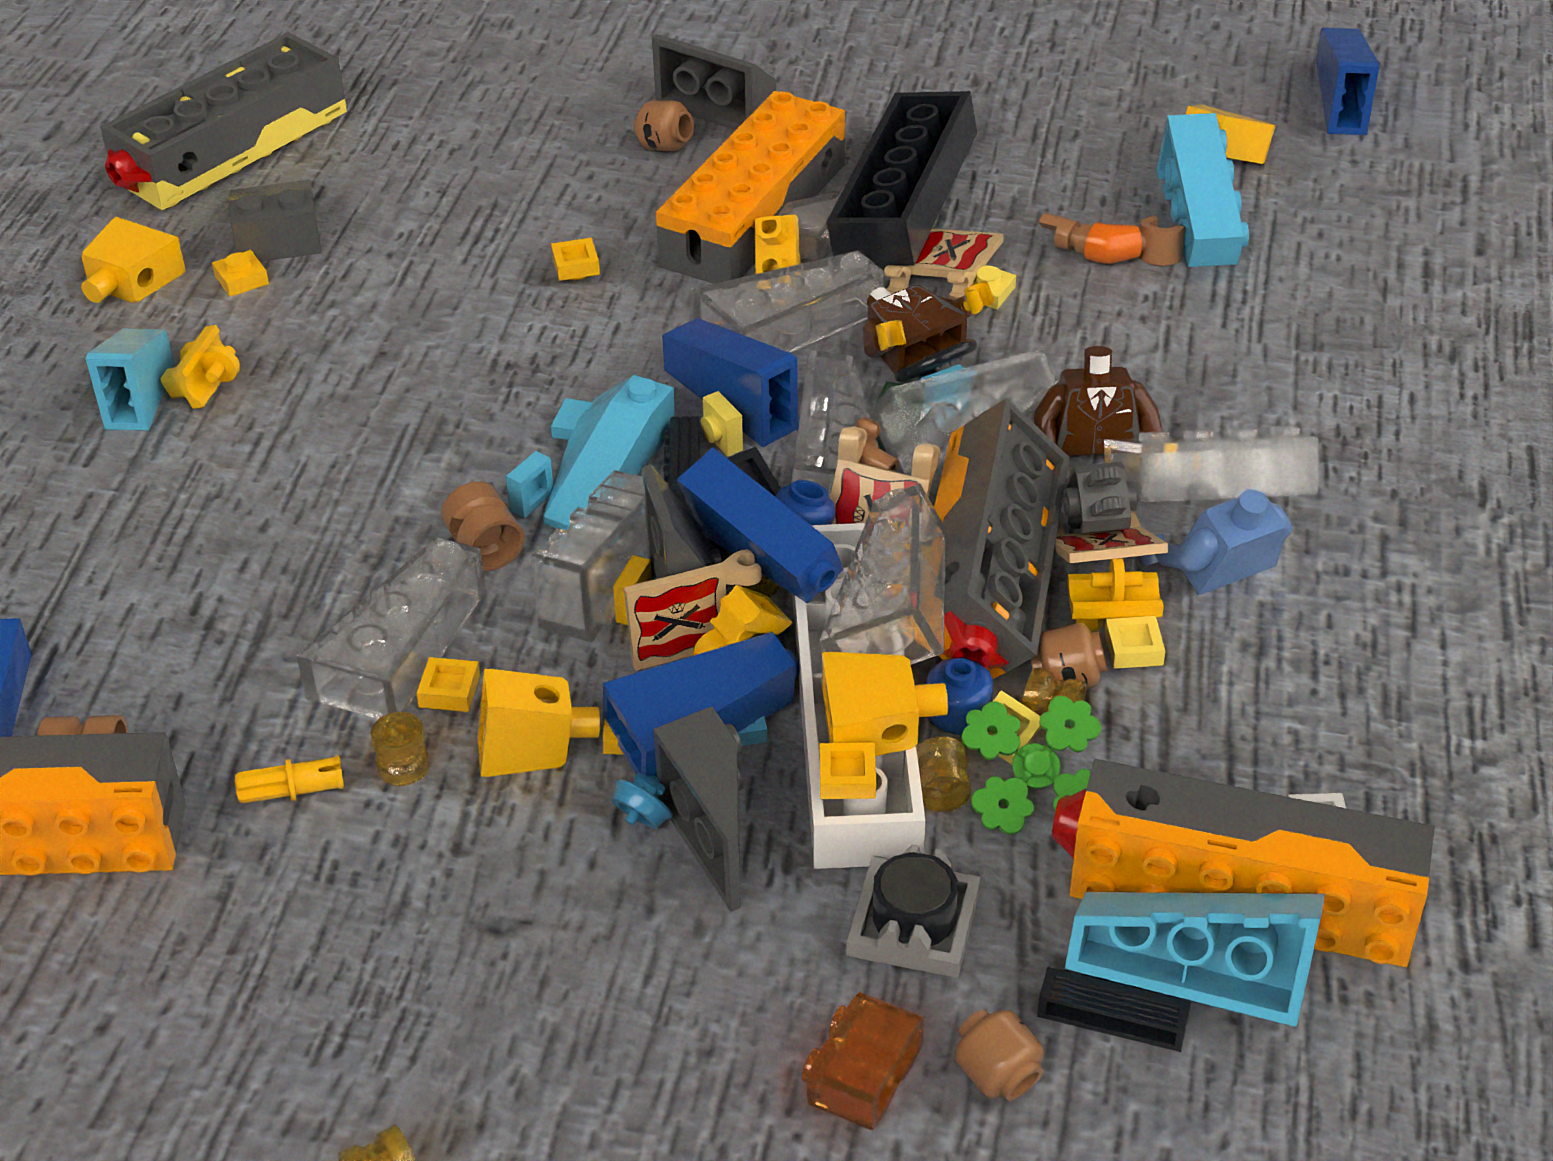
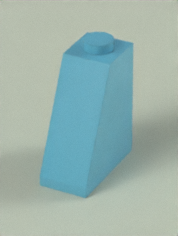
M123 328L88 352L85 359L104 429L149 431L165 390L160 378L167 369L174 367L166 329Z

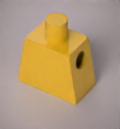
M114 217L82 251L81 258L87 279L82 282L81 289L84 295L94 303H100L108 295L131 303L141 301L186 272L179 238L119 217Z
M822 652V694L829 743L875 742V756L908 750L918 744L919 717L948 714V698L945 683L914 685L910 659L904 655Z
M484 669L477 734L481 777L560 768L566 764L570 738L599 737V708L571 707L568 681L563 677Z

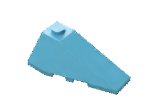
M632 375L593 400V404L578 419L575 430L570 434L543 516L544 524L582 538L589 534L639 474L642 467L649 462L664 444L665 428H670V418L675 417L674 387L648 378Z

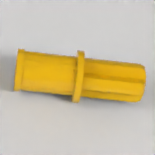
M339 755L292 764L291 759H285L286 765L238 772L235 774L234 779L236 796L240 803L287 796L291 797V801H297L296 795L338 788L339 790L344 789Z

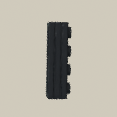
M689 416L681 418L671 417L670 428H665L664 430L665 446H669L664 447V464L669 465L663 466L664 481L669 483L667 485L670 488L675 478L680 477L699 460V416H691V418Z
M1047 967L1039 995L1037 1017L1181 1052L1191 1001L1171 995L1146 991L1139 987L1109 982L1102 978H1092L1072 973L1069 970Z

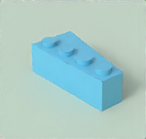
M1216 113L1167 115L1156 168L1158 179H1165L1162 191L1165 200L1171 199L1170 215L1173 223H1179V226L1186 227L1183 253L1188 267L1238 264L1242 247H1247L1249 241L1247 222H1241L1240 218L1241 195L1238 190L1234 191L1232 184L1234 180V165L1232 160L1226 159V132L1219 129Z
M1085 892L1074 917L1065 969L1297 1027L1325 894Z

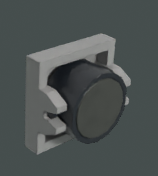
M911 845L903 854L893 856L890 859L872 856L847 938L846 956L958 978L980 893L981 877L953 872L949 859L943 850L938 849L935 850L932 856L922 854L919 846Z

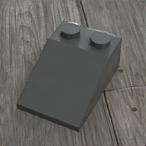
M311 179L230 190L228 205L236 252L251 250L260 262L322 253Z
M652 465L643 466L648 559H651L652 580L722 563L719 549L710 548L702 527ZM726 585V593L728 595L733 590L732 585Z
M711 706L653 729L656 774L660 779L659 783L664 785L666 789L664 794L658 795V797L672 811L673 816L670 820L730 912L741 908L739 791L743 789V779L738 769L737 755L742 753V744L735 727L731 723L724 724Z

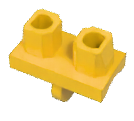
M793 214L755 219L756 292L759 295H767L780 291H800L801 260L799 254L798 217Z
M217 325L205 326L195 341L186 342L180 350L181 361L175 368L167 369L160 378L162 385L172 399L186 397L192 409L203 408L219 384L232 381L240 371V363L235 356L236 352L231 346H224L221 343L220 331Z
M1123 558L1110 559L1109 572L1068 574L1067 589L1072 619H1076V623L1085 624L1090 631H1098L1103 627L1104 619L1163 616L1164 605L1159 593L1157 572H1125Z

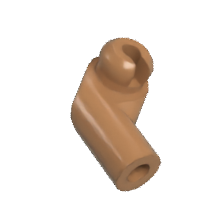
M859 418L855 427L863 428L867 432L866 443L859 463L897 471L899 460L878 448L876 438L881 432L880 425L869 418Z

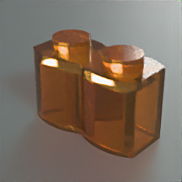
M861 992L852 999L847 1007L844 1005L839 1006L830 1023L829 1039L822 1049L815 1047L810 1052L803 1067L802 1081L807 1083V1104L873 1130L885 1115L898 1086L908 1075L923 1044L924 1017Z

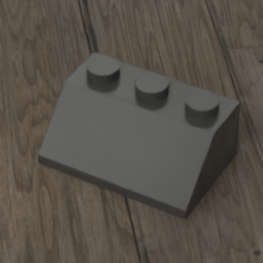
M655 34L652 37L655 100L681 102L691 116L736 130L776 91V80L754 63L659 34Z

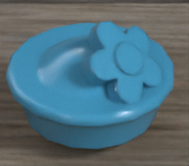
M637 773L633 783L623 779L616 780L612 802L627 814L624 821L629 825L634 826L636 821L647 827L657 829L665 821L672 818V811L658 797V795H663L666 790L665 786L659 783L660 779L658 777Z

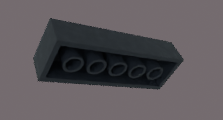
M971 91L896 92L893 95L826 221L835 265H852L854 267H864L867 265H915L977 135Z

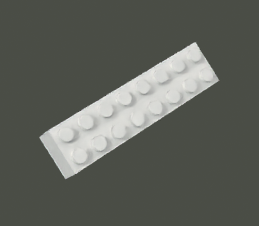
M888 522L811 525L833 542L844 569L829 589L819 592L809 603L792 594L814 869L867 867L870 865L872 856L890 859L893 856L903 854L911 845L919 846L920 852L924 854L925 813L916 746L908 750L875 756L876 799H820L819 743H829L822 694V652L904 655Z

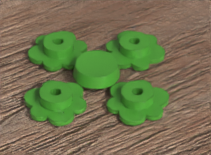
M1057 696L1051 700L1048 708L1049 712L1043 713L1039 719L1040 727L1047 731L1045 741L1048 747L1043 744L1031 743L1019 749L1020 738L1017 732L1021 726L1020 720L1014 715H1007L1005 706L999 702H989L983 706L982 711L973 709L967 713L966 724L968 726L963 730L961 737L962 743L966 748L980 750L981 756L986 760L995 759L999 753L1006 756L1015 753L1012 762L1015 778L1007 779L1004 782L1000 777H990L986 781L985 788L978 789L972 796V808L982 815L981 824L984 828L994 830L999 827L1002 832L1009 835L1019 833L1024 826V818L1030 817L1034 811L1033 802L1026 798L1028 789L1041 790L1054 782L1053 790L1057 797L1054 799L1053 808L1056 811L1058 800L1065 795L1071 796L1087 788L1091 771L1080 769L1076 772L1075 776L1069 773L1059 775L1060 762L1053 751H1063L1069 747L1073 752H1083L1087 747L1088 741H1092L1099 736L1101 724L1096 717L1090 715L1091 706L1087 702L1077 701L1073 703L1070 698L1065 696ZM1066 725L1071 726L1072 729H1068V728H1066L1065 726H1066ZM1000 804H1003V805H1005L1007 808L1003 809V808H1001L999 805H1000Z

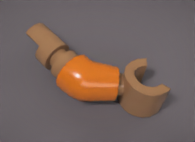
M1044 213L1038 221L1043 228L1056 231L1054 237L1056 247L1069 251L1075 247L1076 252L1084 254L1086 260L1096 263L1113 264L1139 257L1143 262L1151 265L1169 266L1180 262L1183 255L1186 227L1179 225L1170 228L1157 227L1158 219L1155 215L1143 219L1140 222V229L1136 225L1105 224L1101 222H1096L1094 225L1084 223L1080 227V222L1049 213Z

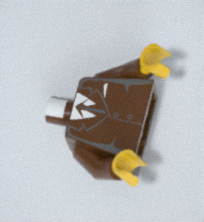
M988 281L978 282L964 289L965 295L956 300L937 296L921 285H912L893 294L883 287L873 290L867 299L868 320L862 330L864 352L871 358L881 356L895 374L896 371L966 340L967 318L979 313L984 306L995 303Z
M1092 346L1086 348L1084 368L1065 369L1062 371L1059 383L1050 387L1034 411V424L1066 455L1142 452V444L1148 446V452L1143 459V465L1149 473H1154L1151 464V456L1154 453H1160L1165 457L1168 470L1172 468L1174 463L1172 452L1161 445V441L1164 440V433L1157 405L1141 382L1131 380L1126 368L1112 367V350L1108 347Z

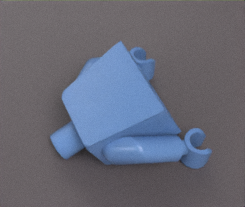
M1248 489L1243 491L1238 498L1205 510L1182 545L1168 543V553L1139 556L1143 566L1160 562L1165 567L1182 570L1198 595H1202L1275 567L1278 563L1283 541L1292 532V523L1285 511L1278 504L1271 503L1263 492ZM1163 534L1156 535L1157 537L1165 541Z

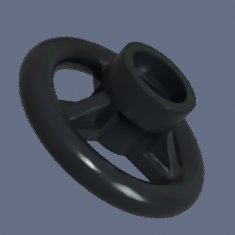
M967 339L896 371L894 375L895 380L903 383L917 376L925 377L960 364L963 356L976 350L977 342L974 339Z

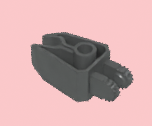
M1122 462L1073 466L1063 490L1065 515L1069 517V534L1130 529L1131 511L1136 510L1137 496L1134 483L1127 482L1126 472Z

